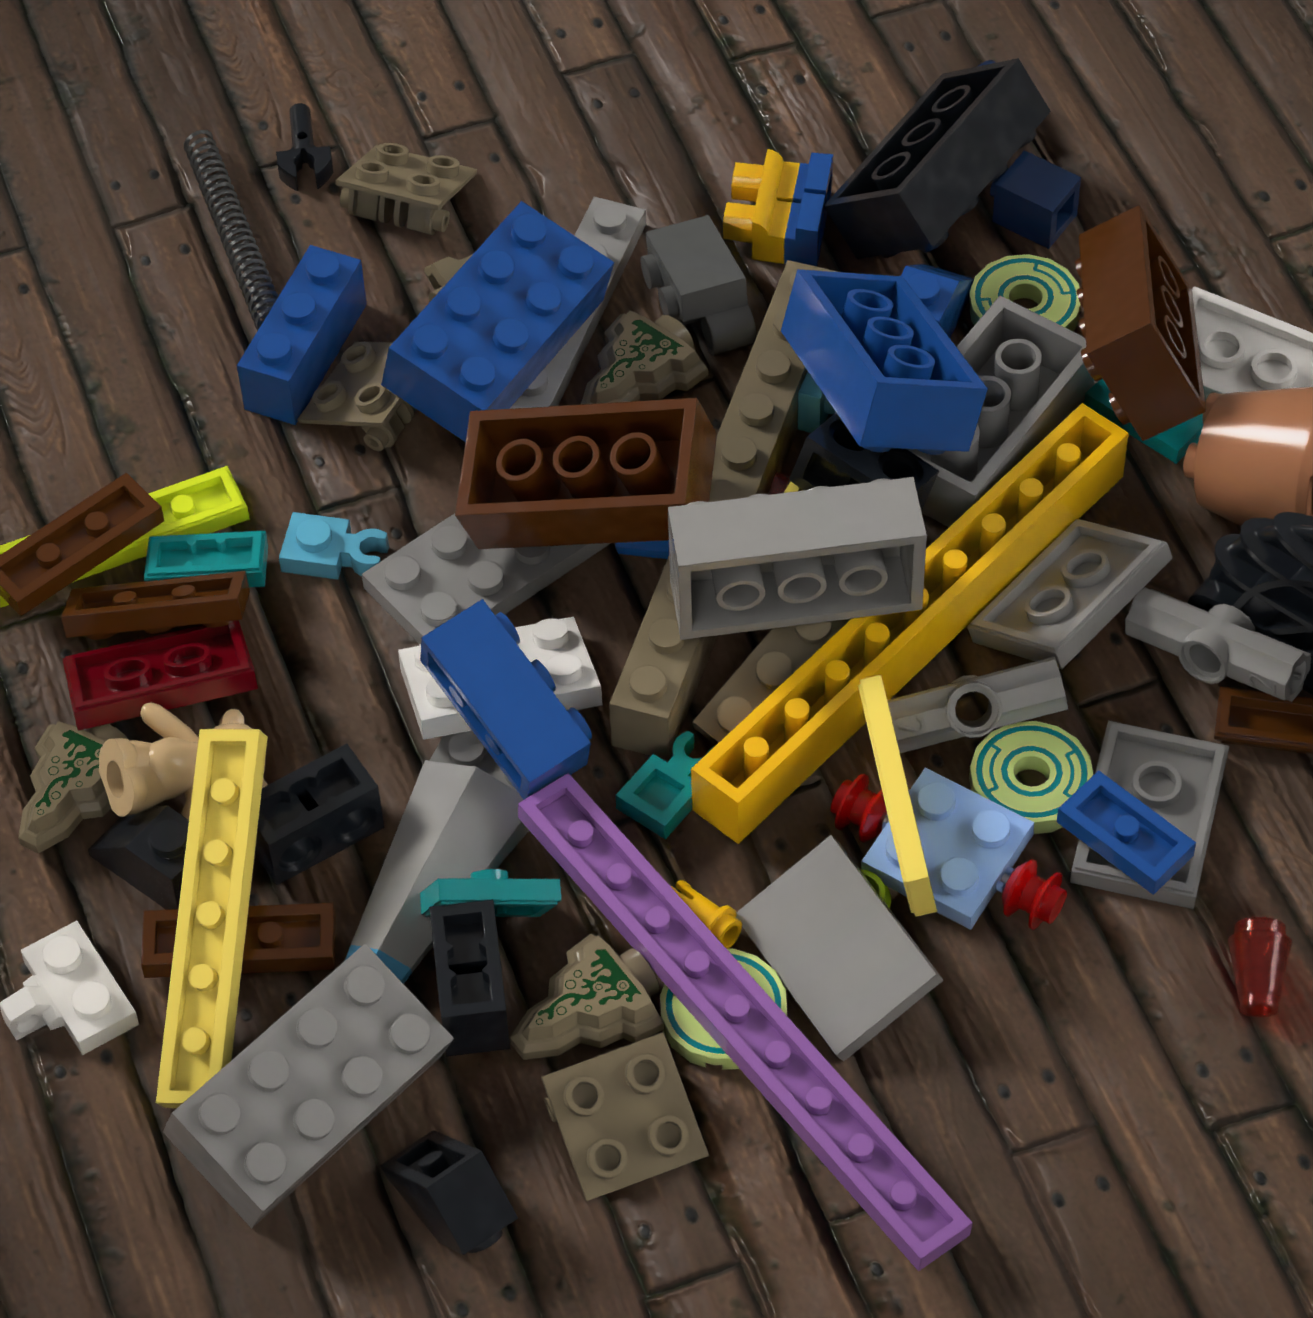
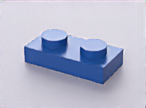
M1097 771L1058 808V824L1153 895L1194 856L1196 847L1194 840L1101 771Z

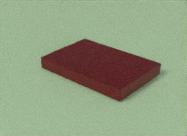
M234 620L226 626L216 628L200 625L62 658L78 731L140 717L142 706L149 702L159 704L165 709L170 710L258 689L254 667L239 620Z

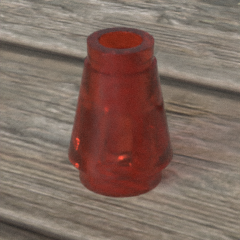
M1267 917L1242 919L1236 922L1234 934L1228 938L1237 994L1240 1000V1012L1251 1017L1274 1016L1279 1012V1001L1291 952L1292 939L1286 935V925L1279 920Z

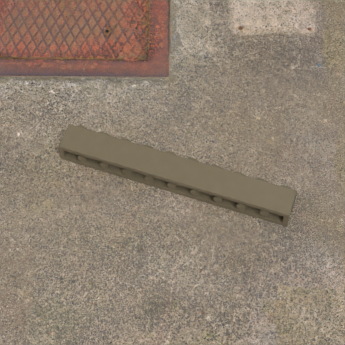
M787 260L717 434L709 502L746 498L755 494H773L798 429V392L808 372L781 332L797 269L838 271ZM669 556L609 703L611 745L650 756L654 754L666 760L671 758L673 743L681 732L718 636L680 640L670 583Z

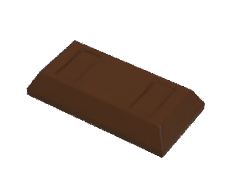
M1220 686L1214 739L1221 743L1313 755V698L1297 696L1291 702L1261 691Z

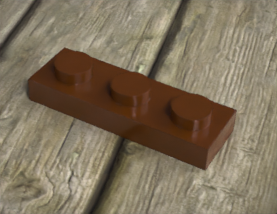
M128 473L123 474L1 554L0 595L20 616L24 615L164 522L162 507Z
M246 571L71 589L61 618L66 638L86 636L93 640L106 639L118 632L137 630L158 634L170 631L176 626L195 624L216 628L226 626L234 620H242L250 589Z
M333 902L249 906L241 974L335 970L336 915ZM178 909L144 911L141 967L144 978L171 977Z

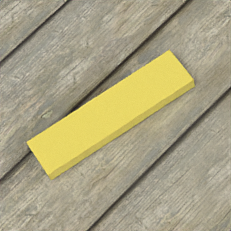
M877 675L861 679V684L858 685L909 907L911 913H915V917L937 912L882 676Z

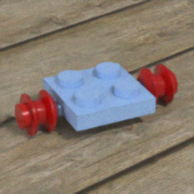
M925 767L909 790L937 913L971 930L996 891L1002 893L1001 899L1005 916L1010 917L1019 909L1029 914L1028 926L1032 930H1035L1043 921L1048 924L1053 923L1067 897V890L1060 887L1062 874L1056 872L1047 880L1037 876V861L1034 859L1018 866L1015 870L1012 868L1034 834V822ZM865 773L860 774L854 781L846 779L838 788L831 803L830 811L836 814L835 828L843 830L851 823L859 826V840L863 843L877 837L861 861L862 869L875 873L880 877L884 885L907 897L882 789L877 794L869 790V776Z

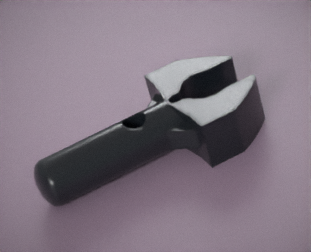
M297 103L289 111L292 148L287 151L276 152L279 179L293 190L299 191L297 172L302 169L303 163H308V166L315 170L317 189H319L333 174L330 146L316 147L314 145L311 110L306 104Z

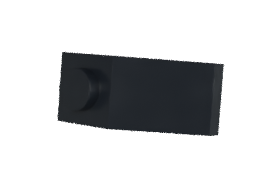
M168 805L153 806L134 815L121 816L88 849L89 855L164 909H179L189 820Z
M435 1130L380 1165L387 1179L437 1241L462 1255L477 1253L492 1246L501 1238L503 1234L501 1229L518 1219L483 1152Z

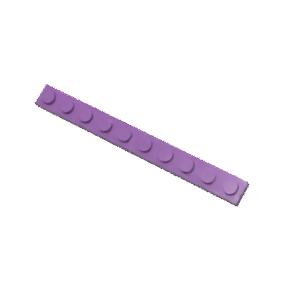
M569 773L518 803V818L626 941L645 958L656 975L918 1271L970 1236L973 1222Z

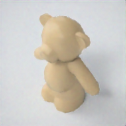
M152 702L146 703L141 708V717L144 723L161 735L163 739L148 743L124 738L108 739L100 750L99 774L111 809L118 816H130L185 793L186 801L181 815L189 820L199 737L190 727L163 706ZM230 709L222 715L219 726L213 729L252 728L244 724V716L239 710ZM264 778L262 788L268 785Z

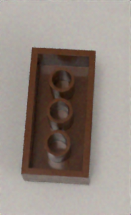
M1138 205L1079 234L1080 258L1075 260V266L1082 281V287L1077 289V296L1084 310V317L1079 319V326L1086 340V348L1081 350V356L1092 379L1096 382L1103 379L1111 391L1109 393V400L1118 420L1123 425L1131 422L1141 440L1145 441L1206 412L1192 289L1141 206Z
M698 398L470 411L455 516L478 549L669 540L668 507L687 505L696 501H710L717 433Z

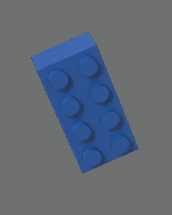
M521 201L391 344L388 349L381 385L466 442L470 411L510 409L602 303L615 262Z
M797 269L781 332L858 445L874 452H887L891 448L917 449L930 455H941L945 451L969 452L988 388L904 277Z

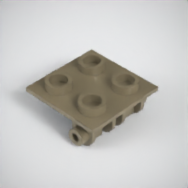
M383 143L375 145L337 178L335 185L344 187L340 195V206L348 208L350 215L375 221L379 219L381 223L387 224L394 212L395 226L403 227L407 222V229L434 235L436 231L445 232L449 224L450 212L443 210L442 206L477 174V169L462 166L453 157L444 155L426 157L409 153V149L400 144Z
M355 341L343 353L341 361L324 384L314 392L312 400L297 419L299 423L361 426L366 433L363 439L368 447L375 451H382L384 447H392L405 427L403 424L409 423L414 417V412L418 411L381 385L388 349L392 343Z
M664 1032L541 1077L548 1096L544 1098L548 1114L553 1123H558L586 1202L709 1156Z

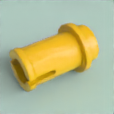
M684 880L677 881L676 888L671 886L724 947L730 949L737 941L742 930V922L736 918V910L729 905L719 907L691 888V885Z

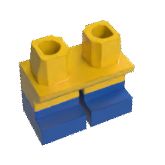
M767 149L764 165L735 162L731 185V199L753 201L756 204L726 203L723 216V239L752 243L753 260L786 264L787 260L817 267L828 216L823 206L832 196L833 154L811 153L809 164L784 162L783 157L778 152Z

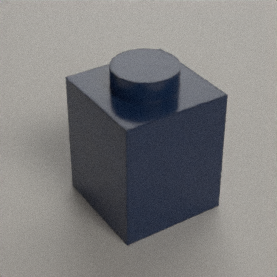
M1024 150L1015 162L1007 168L1005 173L994 180L991 185L990 196L994 198L992 222L1049 249L1077 216L1081 177Z

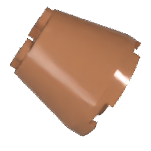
M1313 387L1225 394L1210 393L1205 401L1206 412L1203 413L1204 425L1199 442H1193L1188 446L1183 463L1184 476L1194 479L1198 505L1239 526H1242L1245 521L1252 518L1274 519L1277 514L1282 512H1294L1313 516Z

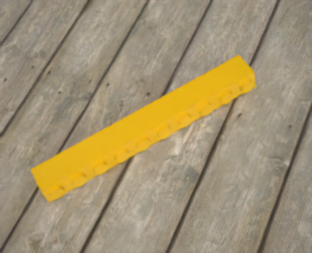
M1081 403L926 548L922 610L852 618L691 768L692 810L737 844L742 842L866 723L858 685L861 684V679L881 675L887 700H890L1076 519L1081 518L1123 477L1129 433Z

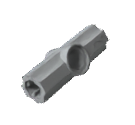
M1143 587L1134 597L1131 609L1125 619V634L1179 656L1184 669L1201 682L1209 684L1219 683L1227 676L1279 699L1292 702L1302 690L1305 678L1310 670V653L1256 632L1250 618L1234 606L1219 604L1207 612L1154 589Z
M1054 656L981 676H962L953 680L951 684L888 700L900 753L964 736L969 738L982 737L995 728L1068 709L1062 678ZM977 691L988 698L987 711L977 720L967 721L961 719L955 713L957 700L967 692Z

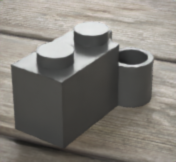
M706 215L645 232L648 255L641 256L642 273L648 288L658 289V297L663 315H669L683 325L700 321L705 345L712 356L754 345L757 332L752 312L748 306L746 277L710 216Z

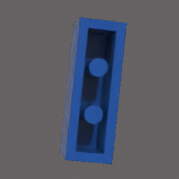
M313 245L308 247L237 364L244 410L293 425L297 424L298 417L309 404L314 392L319 387L367 305L360 259Z
M481 599L421 637L420 661L523 800L565 774L569 773L572 775L587 765L592 733L582 715L573 707L566 710L553 693L556 690V686L546 667L537 659L530 662L519 648V635L508 617L502 612L495 615L486 602Z

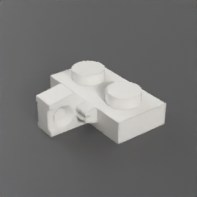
M77 920L21 949L24 963L32 976L23 982L24 987L0 1002L3 1020L16 1041L45 1025L50 1030L64 1026L82 1055L139 1025L136 1011Z

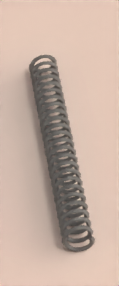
M208 130L195 131L186 138L184 150L187 153V158L190 161L193 173L199 183V188L205 198V203L211 213V218L217 228V233L220 236L229 263L236 275L235 278L242 290V295L245 298L251 318L258 330L263 323L260 318H266L268 315L266 312L271 310L278 298V294L275 292V286L272 284L271 277L268 276L269 272L265 268L266 264L262 260L261 253H259V247L256 245L250 225L246 222L247 218L243 214L244 210L237 199L238 195L231 184V179L228 176V171L225 169L224 162H222V157L219 154L218 147H216L212 133ZM199 134H205L208 136L195 140L189 146V142L194 136ZM203 141H207L203 144V146L197 148L194 152H192L193 147L196 144ZM204 149H209L204 153L198 154L200 151ZM212 156V157H211L210 159H208V160L201 161L202 159H204V158H206V157ZM210 164H215V165L212 166V167L205 168L206 166H208V165H210ZM218 171V172H217L216 174H214V175L207 176L208 174H210V173H212V172ZM216 179H221V180H219L218 182L211 183L212 181H214V180H216ZM224 186L222 189L213 191L214 189H216V188H218V187ZM222 194H227V195H225L224 197L217 198L218 196H220V195H222ZM231 201L226 205L220 206L224 202ZM229 209H233V210L230 211V212L223 213V212H225V211H227V210H229ZM237 216L236 218H234V219H232V220L226 221L227 219H229V218H231V217ZM240 224L237 227L230 228L233 225ZM238 232H242V233L239 234V235L232 236V235H234V234H236V233H238ZM246 239L245 241H243V242H241V243L235 244V243H237V242L240 241V240Z

